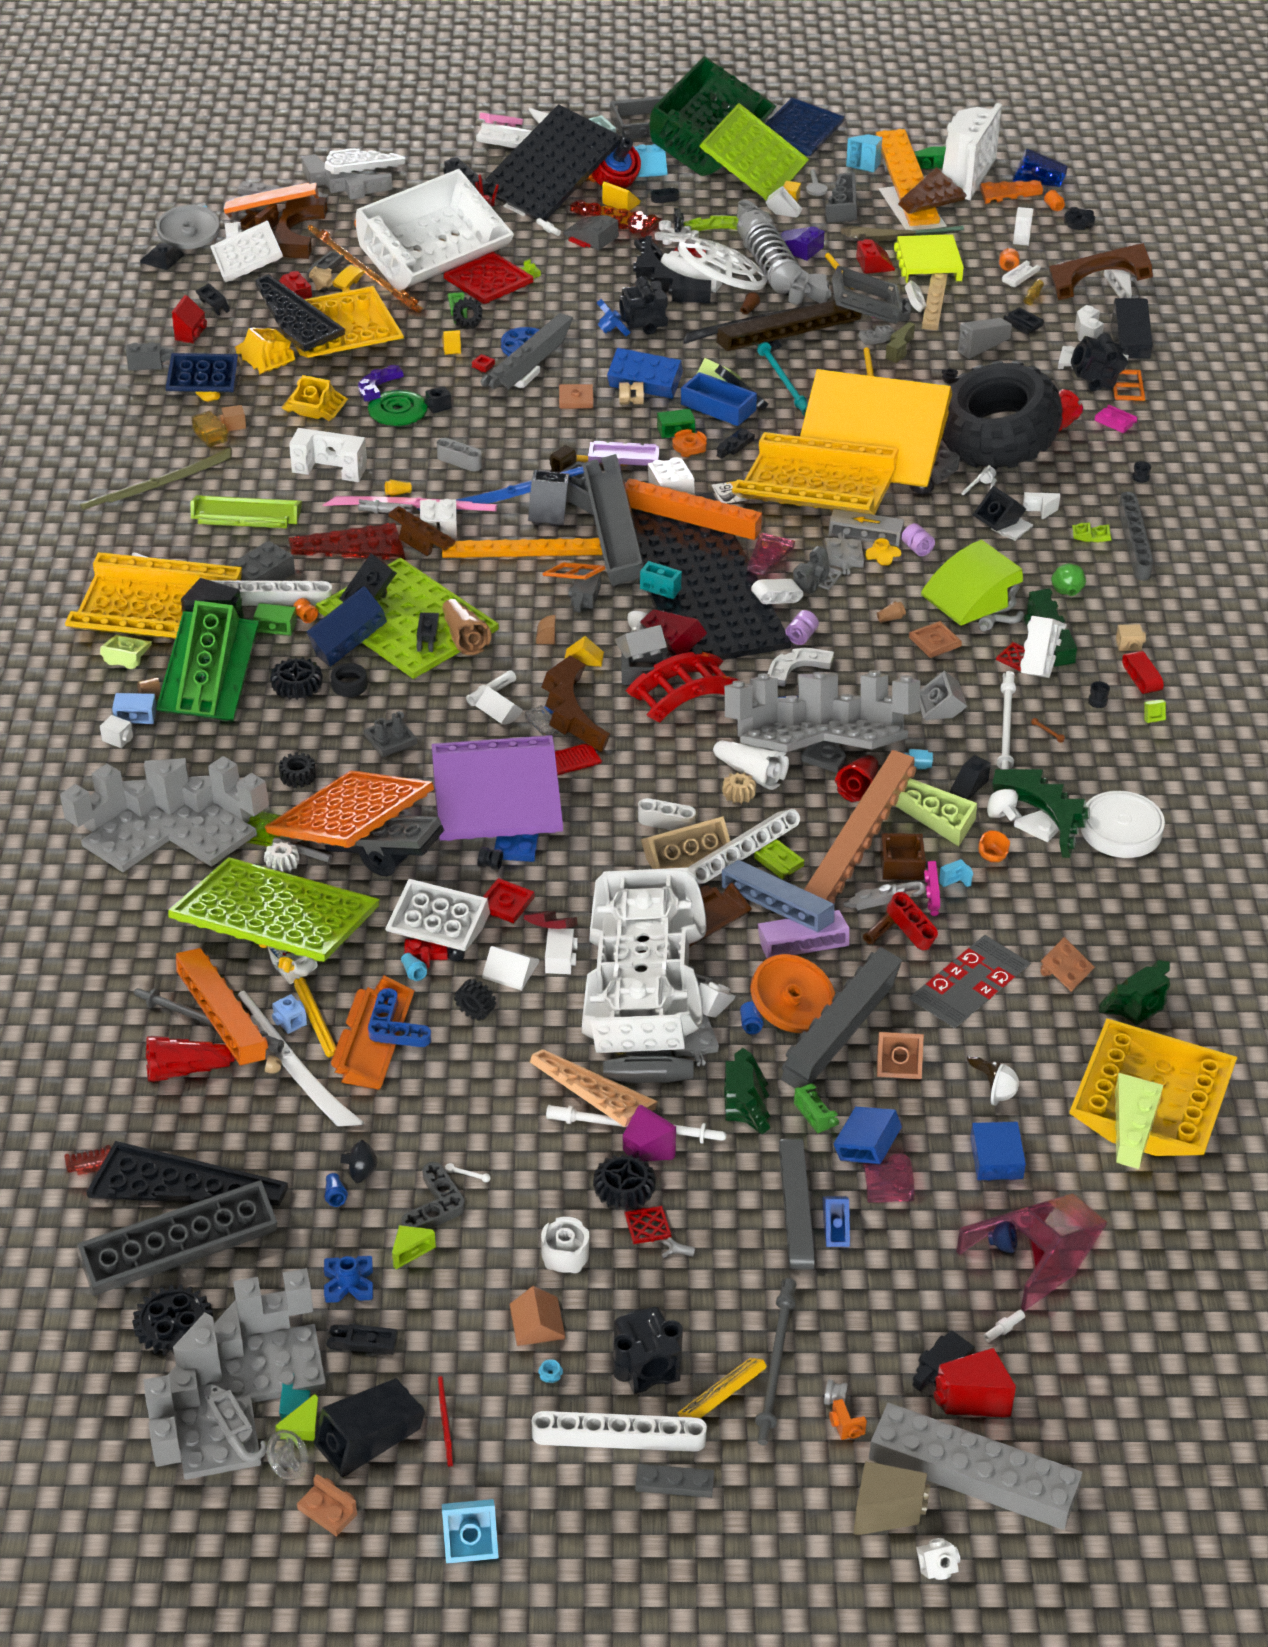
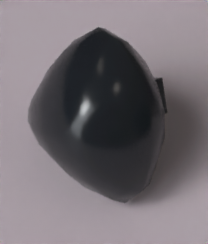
M359 1140L351 1148L350 1153L341 1154L340 1163L349 1164L348 1173L357 1184L369 1177L378 1164L373 1148L364 1140Z

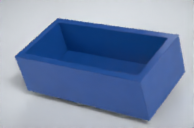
M617 348L607 377L610 387L619 388V383L629 382L630 385L633 382H643L645 394L673 399L683 373L681 360Z
M701 372L697 373L681 387V405L732 425L739 426L756 411L757 393Z

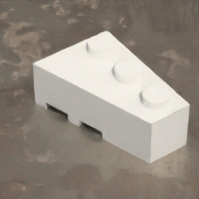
M1031 616V621L1028 623V638L1024 643L1025 654L1020 664L1021 673L1045 678L1050 677L1056 655L1053 654L1056 645L1060 646L1062 641L1059 639L1061 629L1065 630L1067 624L1050 618Z

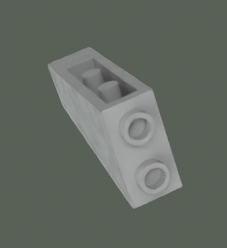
M1002 318L961 323L958 353L971 359L1010 339L1012 324Z

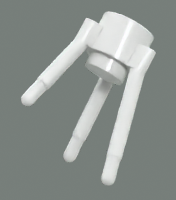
M990 465L985 467L980 475L961 494L965 495L979 481L984 484L991 483V489L997 481L994 478L996 476L995 469Z

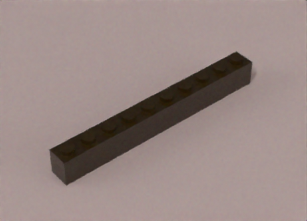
M835 300L719 327L716 343L728 352L860 320L862 313L838 306Z

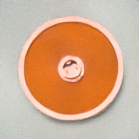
M790 954L775 955L763 961L756 969L750 985L752 1000L760 1014L774 1026L792 1033L808 1032L812 1021L815 1018L819 1019L821 1017L823 1008L827 1004L831 1005L835 996L831 981L817 965L805 958Z

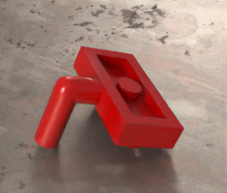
M405 939L404 954L411 953L414 957L424 962L427 969L430 967V960H448L447 946L419 939Z

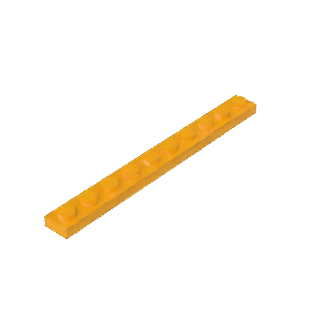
M599 538L456 541L455 545L446 551L442 549V558L603 555Z

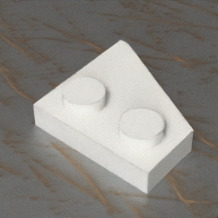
M1041 810L1017 818L1014 822V827L1046 842H1049L1059 831L1053 820Z

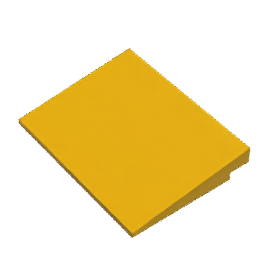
M817 369L800 437L897 448L898 457L894 477L891 482L928 487L949 414L948 407L952 397L951 386Z

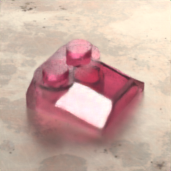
M893 1154L888 1160L882 1161L881 1164H862L867 1188V1203L914 1201L912 1166L910 1159L906 1155Z

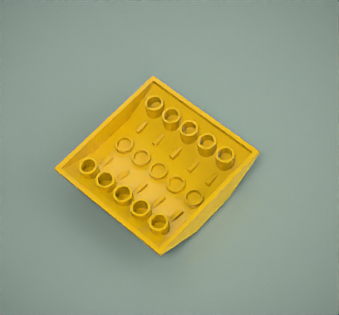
M374 286L304 299L345 328V335L305 352L296 345L294 346L299 355L310 358L403 339L404 335Z
M1106 1018L1069 1114L1111 1143L1116 1144L1115 1088L1118 1073L1158 1083L1164 1086L1144 1153L1154 1156L1204 1155L1237 1057Z

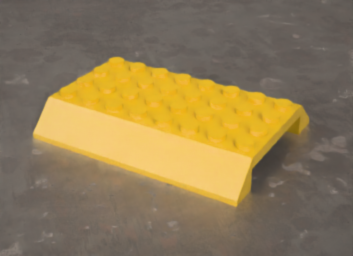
M764 432L759 440L758 457L745 480H737L735 482L732 493L740 498L756 499L765 502L771 501L781 504L786 503L830 510L838 509L875 515L894 477L898 449Z
M98 552L93 562L95 576L78 612L70 611L65 626L83 630L176 639L183 614L181 598L198 579L241 581L242 567Z

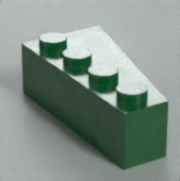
M1050 588L1029 592L1027 612L1024 616L1027 626L1029 621H1031V616L1050 618L1065 623L1063 615H1058L1057 602L1051 599L1053 593ZM1061 629L1059 639L1062 641L1060 646L1056 645L1053 654L1056 655L1054 667L1073 664L1076 661L1077 646L1069 629Z

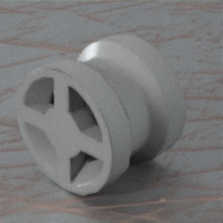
M828 1379L824 1404L830 1405L834 1400L843 1399L845 1403L848 1383L837 1384L834 1380Z

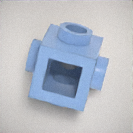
M292 994L272 1003L273 1021L276 1025H280L287 1034L307 1025L305 1007Z

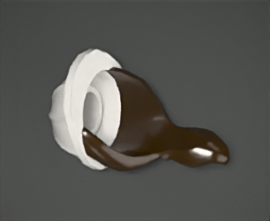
M967 1056V1062L973 1068L986 1073L992 1091L991 1105L996 1106L999 1101L1008 1100L1016 1094L1019 1087V1079L1013 1069L999 1062H988L980 1057Z

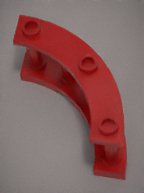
M688 652L672 656L655 664L653 670L646 675L645 673L641 674L625 691L640 701L644 699L652 708L646 715L660 723L671 711L686 701L706 694L725 695V686L733 684V681L741 680L726 676L721 671L719 666L723 663V660L720 657L706 652H702V654ZM699 672L703 678L693 680L688 673ZM679 675L686 684L674 689L667 679ZM660 684L668 695L657 703L649 692Z

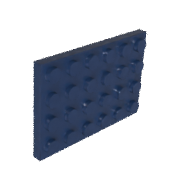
M791 97L765 124L803 155L811 156L844 122L845 116Z

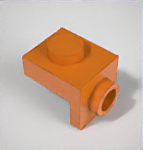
M843 1399L833 1401L832 1412H829L831 1425L837 1428L841 1440L855 1439L864 1435L867 1423L865 1416L851 1419Z

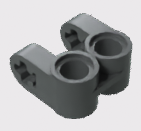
M816 546L810 552V561L807 564L800 563L793 570L794 582L802 591L813 594L816 591L819 582L823 583L830 572L828 553L820 546Z

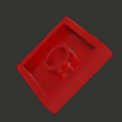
M498 878L483 897L488 898L490 915L514 924L535 898V892Z

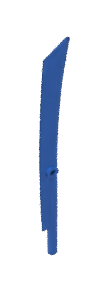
M582 466L560 473H567L569 477L583 474L584 471ZM531 481L456 500L479 504H489L530 493Z

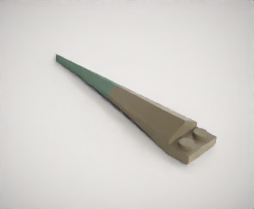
M964 225L919 230L849 226L842 227L841 234H845L847 237L858 238L860 241L869 239L879 242L897 239V236H920L964 230Z

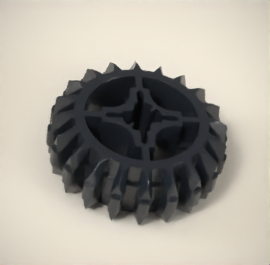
M296 657L295 659L288 658L287 661L281 660V664H276L275 668L272 669L270 677L273 691H276V694L281 695L282 698L288 697L289 700L292 698L297 700L298 698L305 699L306 696L312 697L313 693H318L323 680L320 666H317V663L312 662L311 659L305 660L304 657L301 659Z
M623 1153L620 1157L613 1154L612 1159L605 1158L604 1163H599L594 1172L593 1179L595 1194L599 1197L601 1203L606 1202L608 1207L614 1205L616 1210L624 1207L626 1211L629 1207H633L636 1210L638 1204L644 1206L646 1200H650L652 1194H654L656 1184L653 1167H649L648 1161H643L641 1156L634 1158L633 1154L628 1157Z

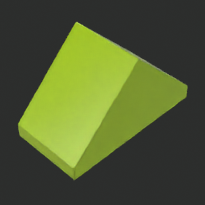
M399 1225L392 1250L393 1267L398 1269L436 1248L435 1232L432 1229Z
M314 1394L275 1425L276 1436L279 1439L314 1441L318 1397Z

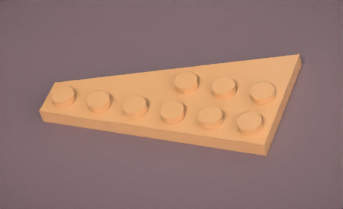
M544 1049L531 1056L530 1063L624 1127L628 1126L640 1104L651 1111L656 1109L658 1101Z

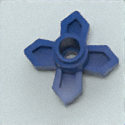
M600 299L597 304L605 315L599 319L598 326L604 333L611 332L617 326L625 336H628L631 332L620 319L622 316L616 310L612 311Z
M345 1256L341 1259L325 1258L324 1274L331 1279V1281L324 1285L325 1302H340L348 1292L358 1301L372 1300L373 1282L366 1279V1277L373 1273L372 1256H358L356 1259L350 1256Z

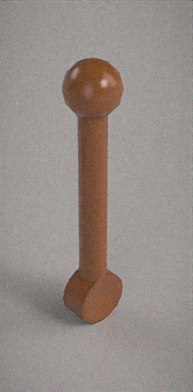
M1037 718L1031 720L1032 725H1037L1057 738L1058 742H1064V735H1058L1041 724Z

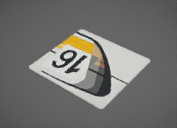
M736 481L712 485L719 501L727 504L751 499L740 498L732 493V488Z

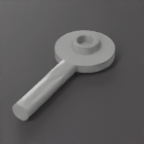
M814 169L810 170L812 184L807 185L806 192L815 196L826 194L827 186L818 183L816 171Z

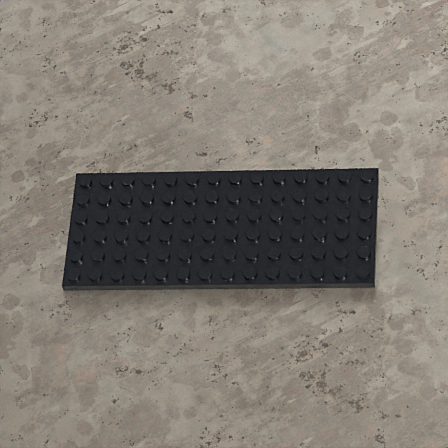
M713 492L695 495L717 501ZM631 508L644 565L650 561L682 571L681 590L674 599L647 591L655 609L698 619L707 632L688 652H693L694 654L706 652L726 660L791 648V641L788 635H786V631L771 604H762L751 591L752 585L758 581V578L735 535Z

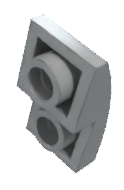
M877 325L875 331L860 330L858 336L864 344H878L890 341L891 335L895 331L889 325Z

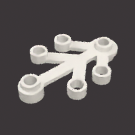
M668 220L660 221L659 229L661 232L655 233V240H662L665 245L672 244V241L680 242L688 237L699 238V231H691L690 226H683L679 233L674 232V229L671 228V221Z

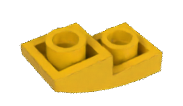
M350 265L332 282L333 286L341 290L342 288H350L353 283L357 284L365 271Z

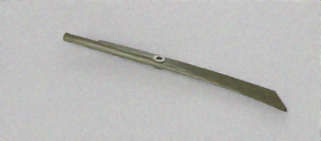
M228 447L187 467L80 504L81 509L85 510L105 502L111 503L200 472L231 459L232 449Z

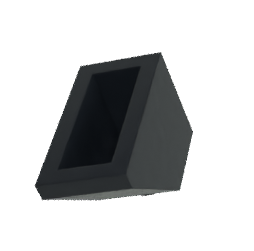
M973 755L963 764L950 789V793L969 800L989 781L991 763Z

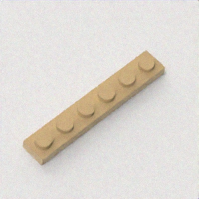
M935 273L931 275L922 329L938 330L948 274Z

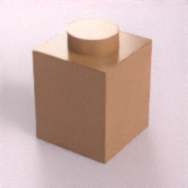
M242 405L221 408L222 415H219L220 424L224 425L226 431L246 429L245 413Z

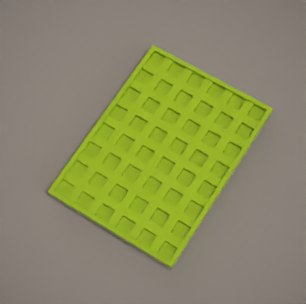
M399 558L388 564L397 574L386 588V597L377 601L384 611L387 622L362 641V643L415 679L461 652L455 646L451 638L452 635L449 632L450 628L444 618L442 607L447 600L455 599L463 606H466L470 612L472 611L489 626L491 634L499 630V623L402 558ZM346 588L317 603L316 608L318 612L323 616H327L343 602L339 598ZM420 612L439 613L438 631L433 652L428 650L429 642H422V652H417L416 635Z

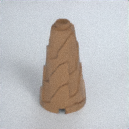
M455 599L447 600L443 604L442 609L445 621L450 628L451 638L457 649L465 655H476L484 651L483 647L485 645L488 647L492 637L489 626Z

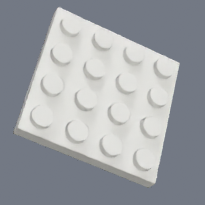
M268 221L210 246L225 283L233 281L239 276L246 275L257 268H262L266 264L278 261L283 257Z

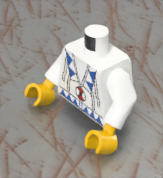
M259 945L261 948L267 947V945ZM268 946L272 965L289 984L294 983L296 978L299 979L300 977L307 976L318 966L317 961L312 958L297 956L291 952L276 950Z

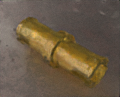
M1035 280L1034 284L1029 287L1024 298L1026 305H1032L1034 300L1039 297L1040 291L1044 286L1042 280Z

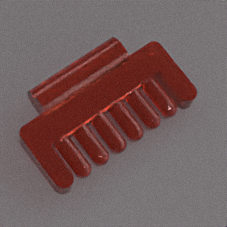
M110 1145L105 1146L106 1154L104 1148L100 1149L101 1155H99L98 1149L94 1150L95 1156L92 1150L88 1152L89 1157L87 1152H83V1159L81 1153H77L78 1160H76V1155L72 1154V1161L70 1160V1155L65 1154L67 1172L77 1171L78 1175L98 1171L111 1149Z

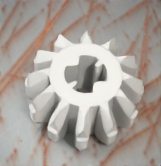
M281 840L278 844L273 842L272 846L267 847L264 855V862H266L267 868L280 872L287 871L291 873L292 869H297L300 860L296 845H291L290 841L283 843Z

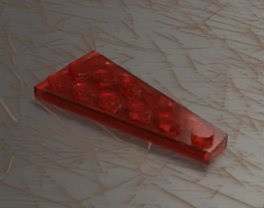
M576 200L570 205V211L583 216L608 215L618 220V227L620 229L629 228L631 233L640 232L643 237L648 236L659 227V222L662 221V218H658L653 214L644 215L638 211L629 212L627 209H614L613 206H599L598 203H585L584 200Z
M395 523L288 538L291 554L296 555L325 553V556L342 554V557L368 558L370 553L375 556H382V559L399 557L405 560V553L401 540H399Z

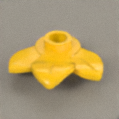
M879 538L875 540L871 548L866 550L865 556L868 560L876 559L880 565L888 566L892 563L893 557L901 556V551L898 547L890 546L887 539Z

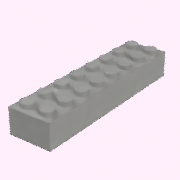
M889 1402L870 1443V1460L888 1466L927 1473L926 1480L1062 1530H1065L1083 1474L1082 1471Z

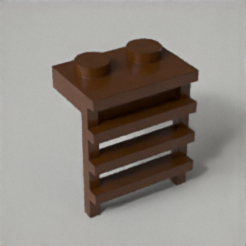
M270 204L260 213L247 209L245 210L247 215L239 221L243 231L265 221H268L271 229H273L276 224H279L277 204Z

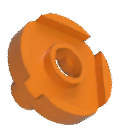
M690 429L681 430L675 434L672 440L674 450L681 453L682 457H690L691 455L706 451L707 437L700 431L692 433Z

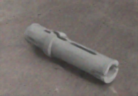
M359 499L360 504H358L359 511H371L374 514L379 512L389 513L398 506L411 514L413 511V504L380 502L377 499L375 501Z

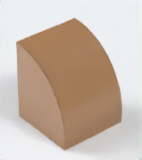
M550 615L538 623L536 644L555 645L556 615Z
M157 677L137 682L139 694H155V699L159 700L161 689Z

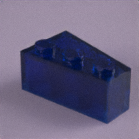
M1026 149L1014 172L1012 182L1036 180L1040 181L1042 185L1060 187L1067 174L1068 166L1030 149Z

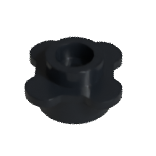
M951 368L942 370L943 381L954 383L955 378L958 377V371Z

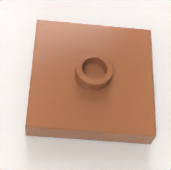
M559 384V408H593V384Z
M941 621L909 632V638L930 658L959 648L962 645V641Z

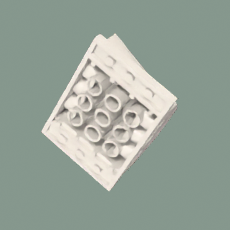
M996 103L994 108L991 109L974 107L960 110L956 116H953L952 122L948 124V137L946 139L942 173L963 189V192L967 194L965 198L967 200H971L996 160L1002 104Z

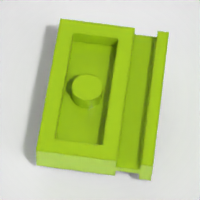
M777 839L762 847L760 851L754 852V858L781 879H784L785 875H790L804 866V859Z

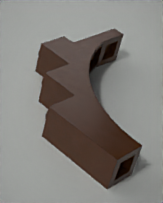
M569 655L546 672L541 688L550 692L545 706L554 711L549 725L564 735L570 732L602 752L607 745L610 733L594 724L578 705L573 686L581 679L585 664Z

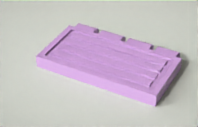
M594 441V443L590 442L588 462L597 459L599 463H602V457L617 454L620 464L648 466V463H653V461L659 459V446H656V444L641 445V443L623 444V442L606 443L605 441Z

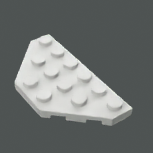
M360 149L330 151L327 161H325V169L331 171V174H340V172L351 173L353 170H375L377 167H398L400 164H405V158L393 153L388 155L377 151H360Z

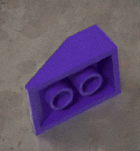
M811 226L785 230L780 234L793 256L806 261L824 248L825 231L817 227Z

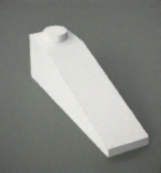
M1117 269L1104 270L1105 278L1118 297L1131 298L1130 273Z

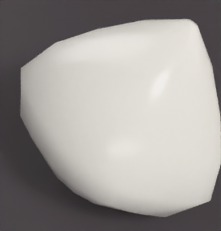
M1003 789L994 792L988 801V817L1001 818L1006 815L1010 821H1015V819L1022 817L1015 808L1018 801L1016 791Z

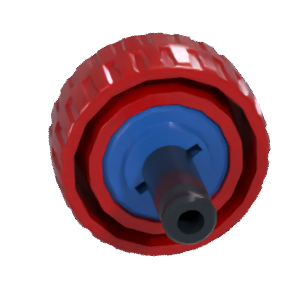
M624 137L618 147L593 171L591 176L599 185L602 186L603 182H607L626 189L635 181L641 169V160L637 150L633 147L632 140Z

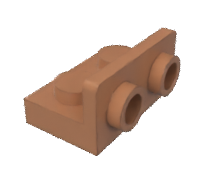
M317 1474L313 1478L314 1486L297 1503V1509L337 1537L357 1516L356 1500L349 1492H343L338 1489L330 1479H324Z

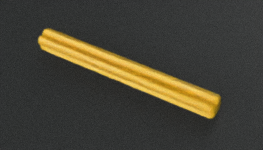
M296 978L294 980V987L305 1007V1011L325 1055L331 1058L334 1055L336 1045L305 978Z

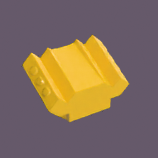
M248 328L244 342L235 346L236 354H241L242 360L247 361L253 367V370L258 368L259 375L270 372L273 369H278L295 360L294 352L290 349L291 342L276 329Z
M302 375L297 382V388L281 408L288 413L294 411L301 416L315 419L323 417L330 421L334 419L348 398L337 392L331 385L330 380Z

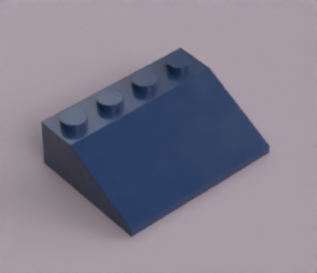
M171 353L165 389L166 391L234 392L239 382L241 370L239 354Z

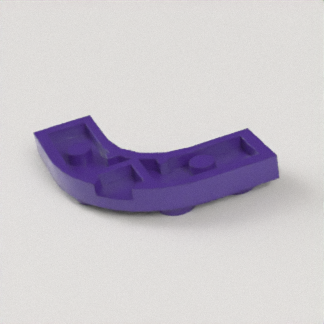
M389 365L381 370H372L370 374L363 377L358 383L360 396L365 402L381 398L377 386L384 382L404 377L403 371L398 365Z

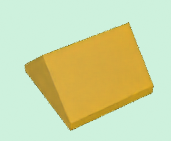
M603 182L602 204L627 213L640 204L641 200L629 190Z

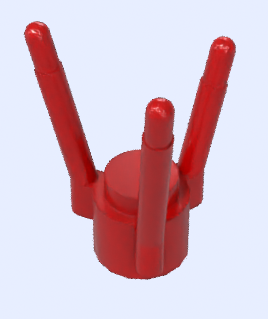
M479 174V185L478 182H475L476 189L490 206H495L499 185L496 184L491 200L490 196L483 193L482 176Z

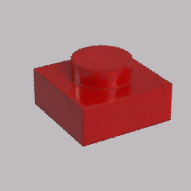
M482 354L472 361V368L481 372H487L495 365V359Z

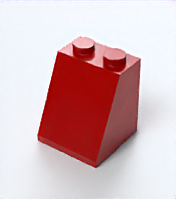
M990 1348L940 1364L938 1376H936L934 1399L938 1406L941 1405L945 1414L1007 1418L1012 1413L1016 1385L995 1349Z

